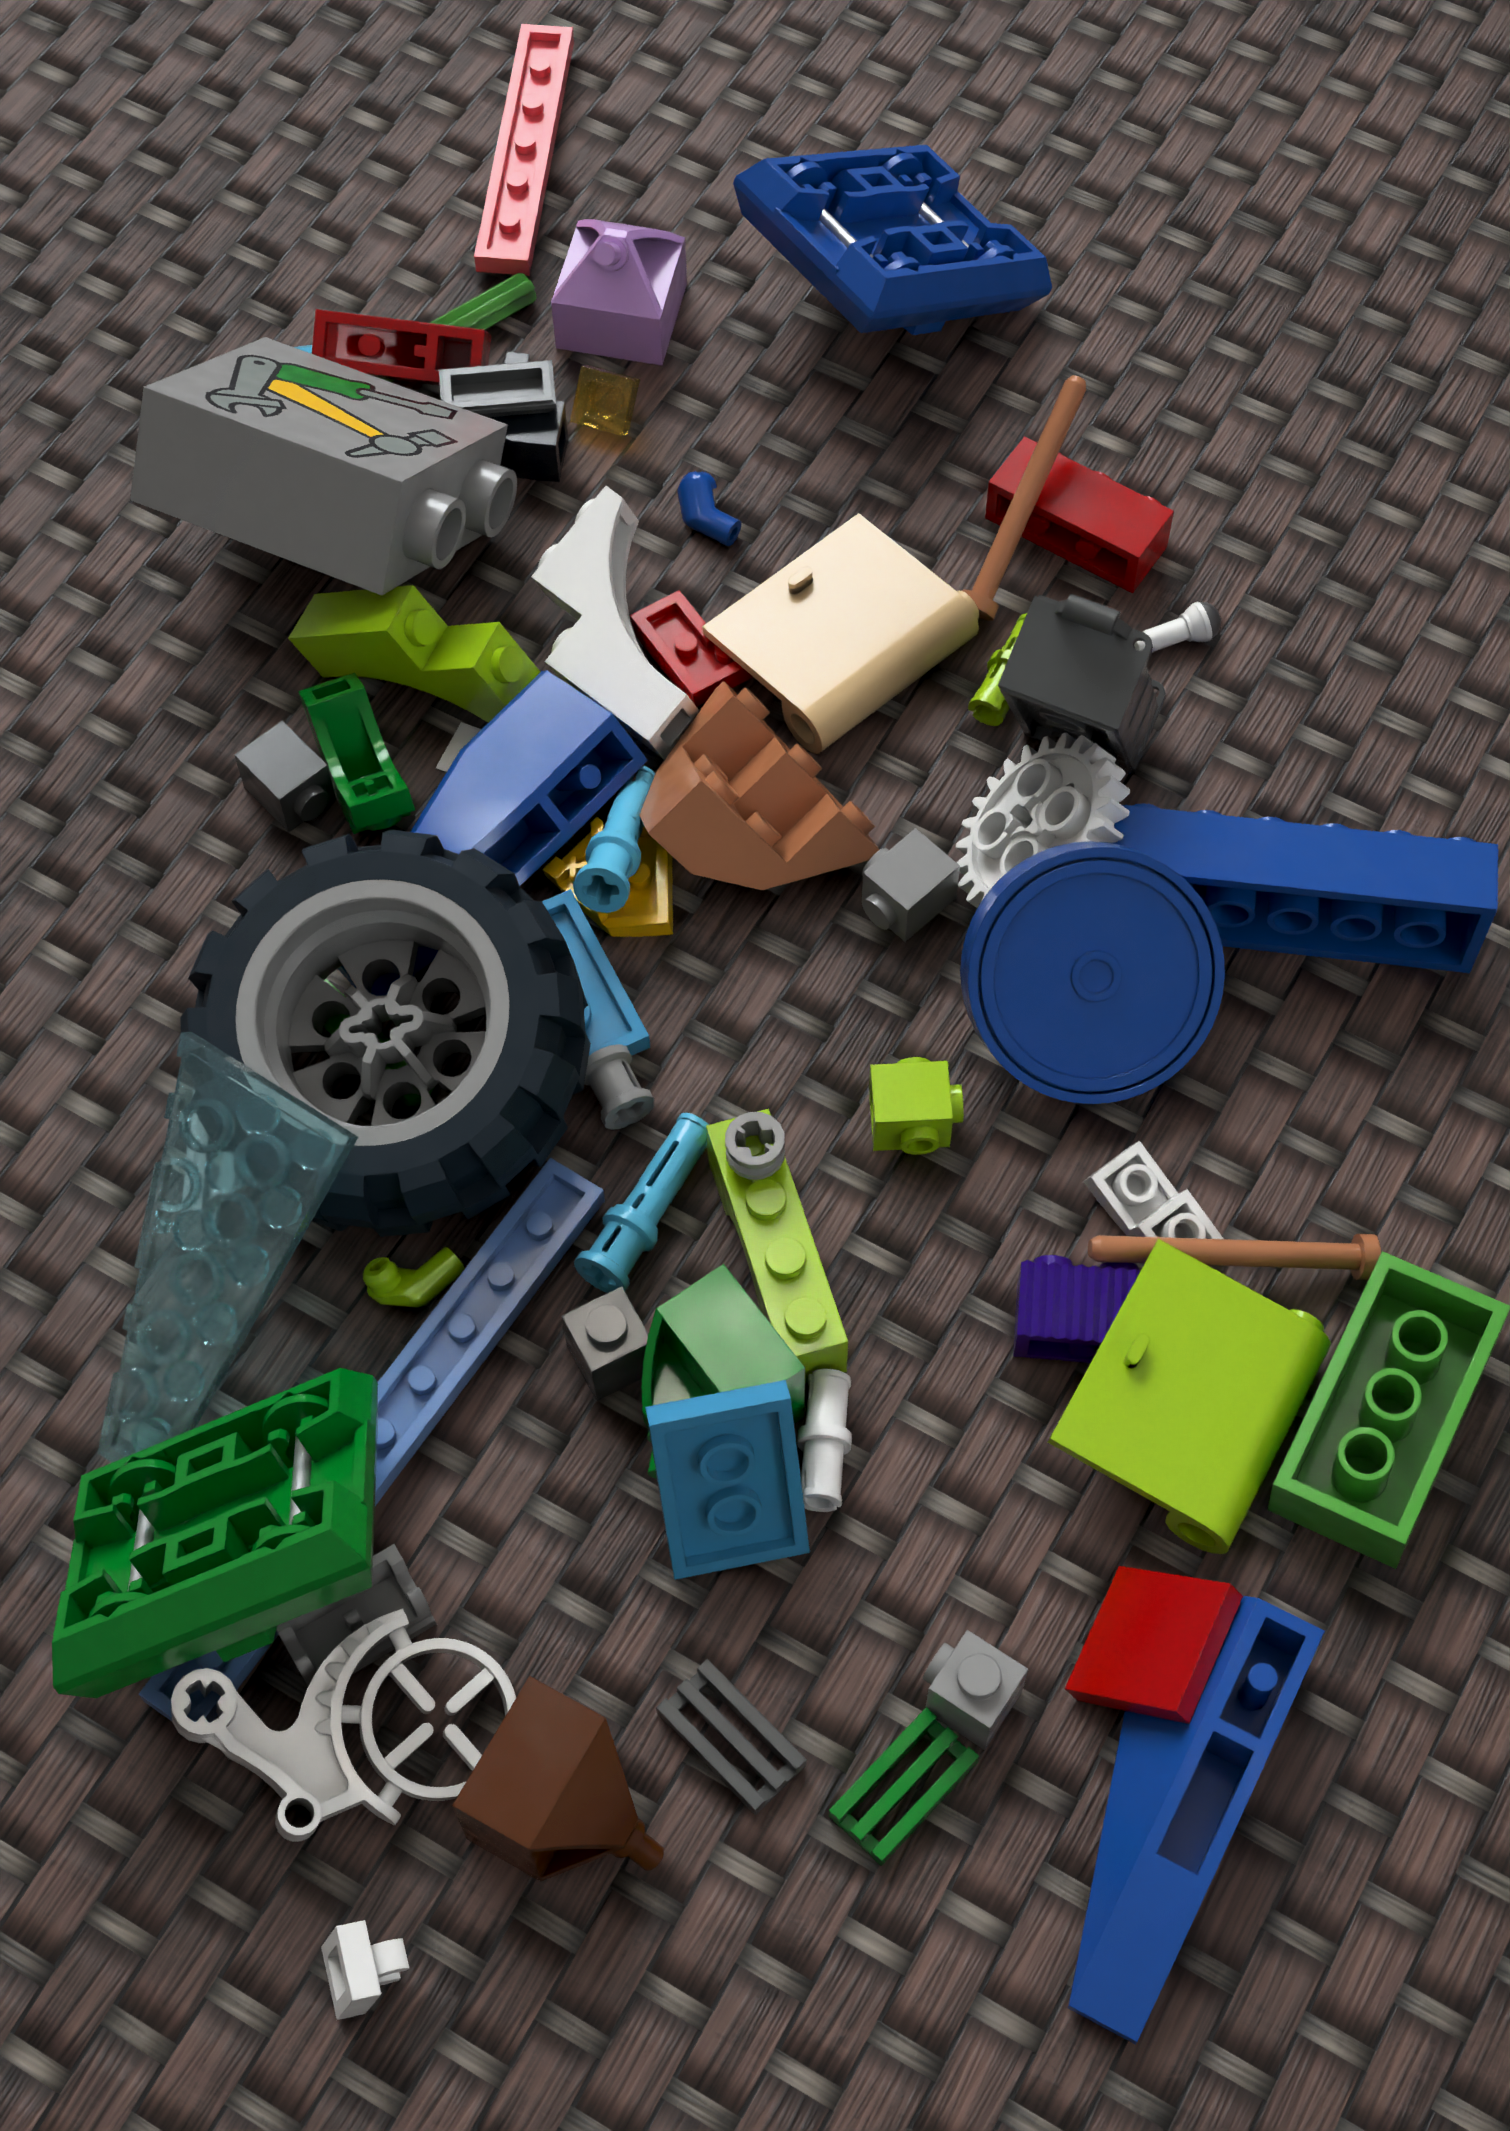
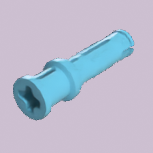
M642 766L638 771L636 779L632 781L633 775L617 791L603 831L591 837L585 850L587 864L579 869L574 879L573 887L577 899L585 907L593 911L603 913L617 911L625 905L629 897L630 883L628 878L636 873L641 863V850L638 846V841L644 824L639 815L655 772L648 767Z
M681 1113L676 1124L646 1167V1170L623 1204H616L607 1210L603 1216L605 1227L589 1251H582L576 1257L574 1267L594 1287L606 1293L621 1286L626 1291L630 1285L628 1274L642 1252L650 1251L654 1248L658 1241V1228L656 1225L707 1148L706 1125L709 1124L702 1118L690 1113Z

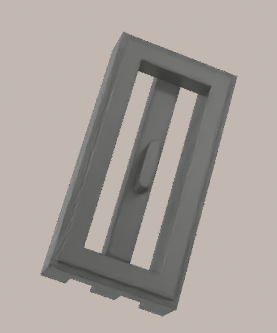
M708 1659L697 1668V1673L690 1680L686 1678L677 1687V1692L669 1700L665 1698L656 1707L657 1715L755 1816L806 1767L807 1759ZM708 1686L784 1763V1766L777 1771L701 1692ZM688 1704L766 1782L758 1791L681 1713Z

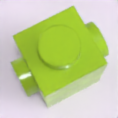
M909 1057L894 1064L870 1065L869 1105L873 1151L902 1150L908 1154L921 1155L931 1153L941 1147H950L952 1124L963 1123L964 1108L961 1084L950 1085L948 1061L931 1062L922 1057Z

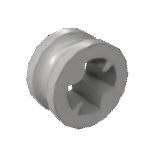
M748 1112L735 1118L729 1124L725 1133L726 1159L730 1168L739 1176L747 1179H764L772 1176L781 1167L785 1158V1133L781 1124L774 1117L763 1112ZM758 1135L761 1144L765 1145V1154L752 1156L749 1147H746V1137Z

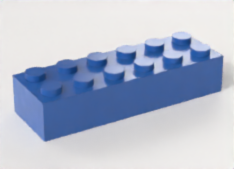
M1145 803L1132 806L1122 805L1130 811L1129 816L1114 824V828L1124 836L1122 840L1113 844L1135 849L1167 865L1195 889L1211 912L1223 947L1470 973L1497 912L1498 844L1476 842L1467 837L1444 839L1416 836L1402 830L1378 832L1349 829L1344 825L1336 823L1311 825L1286 822L1277 817L1254 819L1225 816L1212 810L1196 812L1168 810Z

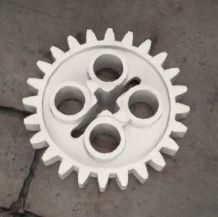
M1063 733L1058 742H1055L1048 736L1043 737L1038 752L1029 745H1025L1022 750L1021 762L1017 765L1007 758L1004 761L1005 775L1000 780L989 776L986 781L990 793L987 797H974L972 802L979 811L975 817L964 819L961 824L970 830L969 836L956 843V848L966 854L957 862L960 865L959 872L964 875L959 881L958 887L968 893L966 900L978 908L988 891L1002 876L1017 864L1043 850L1074 842L1114 843L1122 840L1124 835L1114 828V824L1129 816L1130 811L1119 804V802L1130 794V789L1120 782L1126 773L1115 764L1116 758L1085 736L1080 735L1076 740L1068 733Z

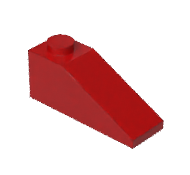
M316 309L312 354L375 377L440 386L439 369L487 366L489 364L491 334L484 329Z

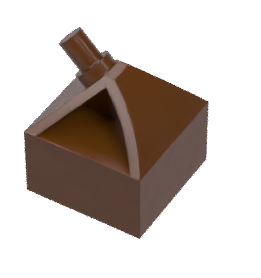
M529 1676L452 1805L466 1839L540 1882L608 1854H612L617 1858L629 1857L646 1871L654 1869L663 1858L664 1848L645 1833L644 1822L637 1816L606 1718Z

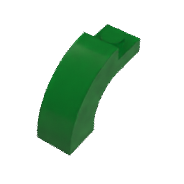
M352 673L298 691L322 760L328 766L334 792L353 834L365 830L385 829L397 824L403 817L411 815L410 812L415 811L409 789L389 756L375 720L366 689L357 675Z

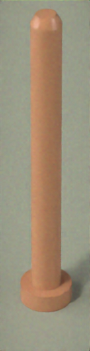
M1072 375L1065 380L972 591L962 590L977 605L979 618L993 621L999 609V605L993 601V598L1086 392V381L1079 376Z
M1355 1234L1351 1243L1098 1235L1088 1242V1255L1097 1262L1145 1263L1159 1238L1206 1265L1351 1270L1352 1276L1356 1280H1369L1381 1254L1380 1243L1375 1234Z

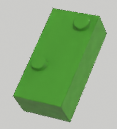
M1382 1251L1273 1483L1267 1510L1396 1569L1499 1339L1510 1310V1305Z

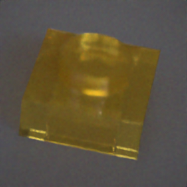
M589 365L581 366L570 422L620 436L628 435L640 379Z

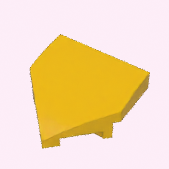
M598 817L590 823L591 832L562 860L556 856L543 868L545 876L562 892L571 889L582 911L611 937L673 935L672 856L648 834L645 826L638 841V846L641 850V863L636 873L628 878L630 894L625 905L617 911L609 913L593 911L585 907L574 893V879L579 869L587 864L585 853L591 837L603 831L605 826Z

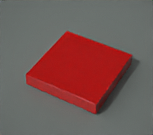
M1119 1566L1065 1690L1077 1701L1190 1724L1243 1595L1231 1583Z

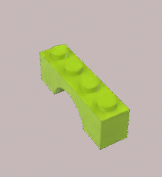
M768 1108V1109H765V1110L757 1111V1112H763V1113H765V1114L771 1115V1114H770V1111H769V1108ZM735 1118L706 1125L708 1162L725 1214L730 1216L740 1238L751 1272L760 1311L805 1367V1383H808V1375H813L815 1370L834 1369L847 1372L848 1339L786 1158H784L781 1167L772 1176L764 1179L741 1177L730 1168L726 1159L725 1133L729 1124ZM758 1135L746 1137V1147H749L752 1156L765 1154V1145L761 1144Z

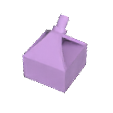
M595 219L579 220L551 301L556 348L662 366L687 286L685 237L668 231Z

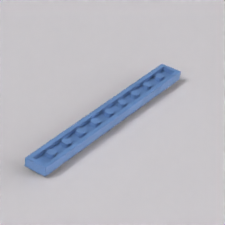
M549 1158L378 1381L375 1506L604 1203L605 1197L602 1188L554 1159ZM276 1630V1633H275L274 1640H275V1639L277 1638V1636L279 1635L278 1632H277V1630ZM271 1644L226 1662L221 1659L216 1651L210 1652L153 1675L140 1691L139 1696L146 1704L172 1721L171 1698L175 1686L183 1676L197 1669L209 1668L217 1670L231 1680L237 1691ZM200 1690L189 1695L191 1710L187 1717L194 1722L202 1715H204L209 1723L216 1719L218 1716L216 1712L217 1702L221 1697L220 1695L211 1691L204 1697Z

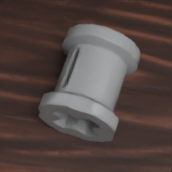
M621 1044L601 1048L589 1055L584 1085L591 1086L602 1107L600 1112L601 1120L605 1128L610 1130L621 1129L636 1123L648 1115L654 1108V1098L650 1090L641 1088L630 1067L633 1058L627 1046Z

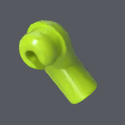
M443 1247L417 1270L398 1268L387 1257L376 1258L366 1265L363 1271V1281L367 1285L368 1295L379 1304L419 1308L426 1305L455 1281L465 1268L449 1248Z

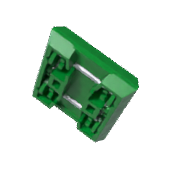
M338 1368L81 1475L73 1520L75 1539L73 1541L66 1587L60 1594L52 1639L53 1687L58 1694L99 1698L213 1651H216L224 1662L273 1643L278 1625L372 1587L378 1439V1382L374 1376Z

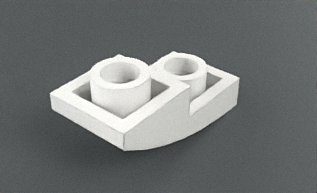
M1140 1141L1129 1146L1083 1181L1096 1200L1127 1236L1224 1239L1188 1189L1178 1193Z

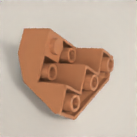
M725 681L714 690L657 769L639 815L648 834L690 874L758 890H766L869 861L880 850L868 834L876 827L873 822L851 800L842 806L816 777L822 770L821 766L798 743L790 749L763 720L770 714V711L749 689L744 687L737 694Z

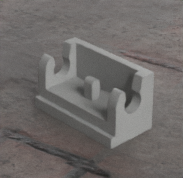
M395 1544L373 1556L371 1588L277 1626L276 1630L304 1681L309 1686L322 1662L333 1649L363 1625L388 1613L404 1609L409 1622L406 1632L411 1640L435 1626L436 1621L431 1614L421 1589L415 1585ZM390 1637L376 1645L358 1664L353 1674L393 1651L395 1648Z

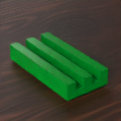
M927 1707L829 1809L828 1816L880 1866L891 1857L979 1760V1755L970 1747L966 1748L958 1741V1736L949 1727L945 1729L936 1720L937 1716ZM927 1734L933 1740L932 1744L859 1821L851 1816V1813ZM947 1753L955 1762L880 1842L870 1833L934 1764Z

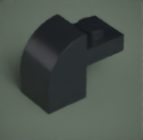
M507 352L505 364L530 362V355L526 353ZM556 401V408L551 412L488 417L508 424L500 466L513 470L517 478L560 482L568 443L565 401Z

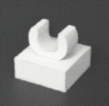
M365 1920L336 1926L321 1946L337 2020L366 2014L380 1997V1986L399 1981L401 1978L399 1972L409 1969L403 1938L370 1945Z

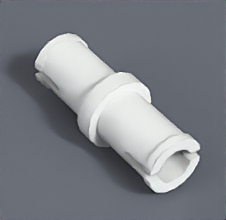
M819 1369L813 1371V1375H808L809 1389L806 1424L798 1430L797 1445L803 1451L801 1484L804 1508L816 1512H830L842 1506L844 1455L851 1450L852 1434L846 1428L851 1377L839 1370Z

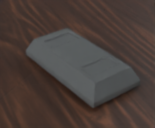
M552 360L439 369L441 401L485 417L546 413L556 408Z

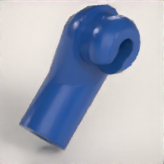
M703 471L689 472L682 478L677 492L683 522L689 528L725 546H731L739 535L741 521L716 509L713 489L717 488L713 476Z

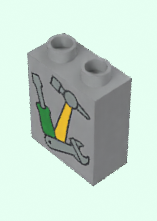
M264 337L144 386L130 500L379 595H384L430 566L442 569L450 562L457 550L480 536H496L506 524L512 511L517 492V476L513 470L500 466L508 424Z

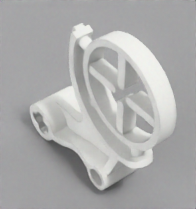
M400 1609L363 1625L333 1649L313 1676L306 1690L298 1718L286 1730L274 1731L268 1728L238 1694L231 1680L222 1672L209 1668L193 1670L181 1678L172 1694L171 1715L172 1722L178 1733L187 1740L197 1743H209L217 1747L227 1758L258 1775L278 1793L282 1800L275 1815L276 1828L284 1839L296 1842L309 1838L315 1832L319 1822L360 1804H363L368 1810L384 1821L396 1825L401 1814L392 1806L401 1793L428 1801L456 1799L466 1782L448 1787H430L412 1782L394 1770L430 1738L434 1731L430 1723H423L385 1758H383L378 1749L372 1728V1709L377 1691L388 1675L423 1714H429L435 1708L434 1699L403 1665L404 1662L423 1654L448 1653L468 1659L483 1669L446 1703L444 1709L446 1714L450 1716L457 1714L492 1681L502 1698L505 1716L514 1703L516 1695L505 1671L490 1655L480 1648L464 1641L449 1638H433L412 1643L406 1632V1628L409 1625L404 1609ZM390 1637L396 1653L390 1656L374 1674L366 1689L361 1706L342 1705L347 1684L358 1664L376 1645ZM197 1690H200L204 1697L211 1691L220 1695L216 1710L219 1718L209 1723L204 1715L196 1722L187 1717L191 1710L189 1695ZM341 1723L359 1724L360 1737L366 1756L378 1775L386 1782L378 1796L365 1785L351 1764L343 1740ZM449 1724L443 1731L444 1739L473 1771L482 1754L456 1725ZM301 1805L309 1811L311 1822L303 1828L293 1827L287 1822L285 1811L291 1806Z

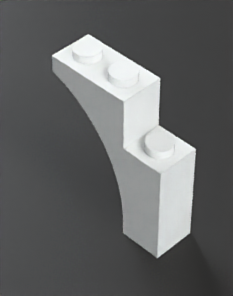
M605 486L596 498L587 501L581 507L576 516L575 524L558 544L552 545L545 551L539 561L538 569L531 576L550 600L578 620L573 627L567 628L557 637L552 646L551 654L544 662L561 680L610 711L627 732L665 760L696 717L699 709L685 692L666 679L649 663L636 639L626 600V570L631 542L639 520L625 500Z

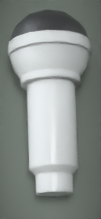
M1195 602L1184 613L1180 614L1179 618L1144 630L1143 633L1151 638L1153 644L1152 652L1185 640L1189 642L1211 641L1218 634L1222 620L1218 610L1208 602ZM1137 641L1134 647L1140 651L1144 649L1146 644L1143 641Z

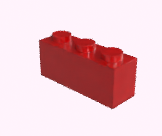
M1024 436L990 479L985 519L1001 526L1037 442ZM1059 452L1021 537L1134 593L1168 546L1174 511L1163 506L1156 499L1150 496H1143L1113 481L1106 474L1093 471L1063 456Z

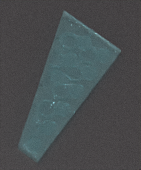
M181 1032L176 1056L182 1058L175 1092H171L168 1095L164 1118L169 1119L162 1159L154 1165L135 1267L140 1268L133 1303H128L122 1329L127 1330L120 1370L113 1373L98 1448V1454L111 1463L197 1427L358 1139V1136L193 1032Z

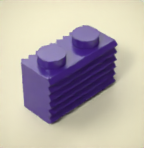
M1058 1255L1040 1256L1035 1258L1033 1262L1030 1260L1022 1261L1017 1283L1013 1356L1091 1363L1139 1275V1267L1134 1263L1105 1262L1100 1267L1096 1265L1087 1267L1083 1264L1073 1266V1262L1070 1259Z

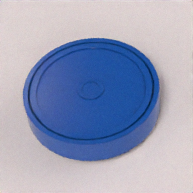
M1094 841L1074 842L1043 850L1025 859L1002 876L988 891L972 917L965 936L960 966L961 989L967 1014L975 1032L996 1060L1016 1079L1029 1088L1058 1100L1083 1104L1111 1103L1126 1100L1156 1088L1181 1070L1196 1054L1206 1040L1220 1008L1225 980V961L1222 942L1211 912L1195 889L1177 872L1156 859L1123 845Z

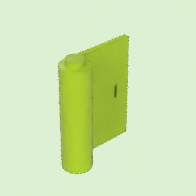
M1158 1238L1047 1443L1168 1510L1165 1523L1175 1535L1188 1544L1213 1554L1227 1553L1330 1349L1331 1342L1323 1332V1324L1313 1315L1297 1309L1288 1310ZM1130 1364L1136 1365L1134 1368H1128Z

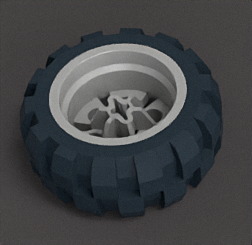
M388 830L382 833L381 845L357 847L351 835L347 834L303 848L302 853L307 865L279 881L267 869L231 901L241 913L225 936L213 930L207 934L188 979L198 989L195 1008H187L180 1017L182 1066L193 1075L197 1089L193 1105L215 1145L230 1157L242 1170V1174L252 1181L263 1193L270 1194L300 1217L338 1231H343L349 1225L373 1228L380 1237L427 1233L431 1230L433 1220L461 1211L469 1220L510 1196L511 1194L505 1185L529 1163L538 1167L542 1166L568 1128L563 1116L572 1095L583 1091L591 1044L585 1031L584 1009L588 1004L568 945L543 902L533 901L519 886L513 872L475 848L462 850L460 854L444 849L438 835ZM418 947L439 950L421 982H418L413 977ZM342 965L357 987L355 988L351 985L345 991L347 994L346 998L324 981ZM387 973L400 975L399 979L391 983L387 995L376 996L371 994L372 986L380 976ZM446 992H454L460 995L457 1007L450 1013L444 1015L431 1013L432 1002L437 996ZM339 1014L350 1016L341 1022L339 1028L330 1038L323 1037V1027L330 1018ZM486 1014V1031L460 1032L469 1025L472 1019ZM392 1020L396 1027L390 1030L391 1040L381 1043L376 1035L382 1033V1022ZM422 1046L416 1057L413 1053L415 1047ZM324 1051L330 1056V1059L294 1072L291 1053ZM463 1052L471 1055L470 1065L461 1075L450 1077L441 1074L442 1064L451 1054ZM403 1060L408 1064L399 1069H385L387 1064H396ZM354 1074L360 1076L361 1083L359 1089L353 1096L341 1100L333 1098L334 1085L339 1079L346 1075ZM439 1084L450 1095L436 1105L429 1091ZM407 1094L421 1096V1105L413 1116L406 1119L392 1117L393 1106L400 1097ZM375 1102L371 1126L354 1125L357 1118L368 1112Z

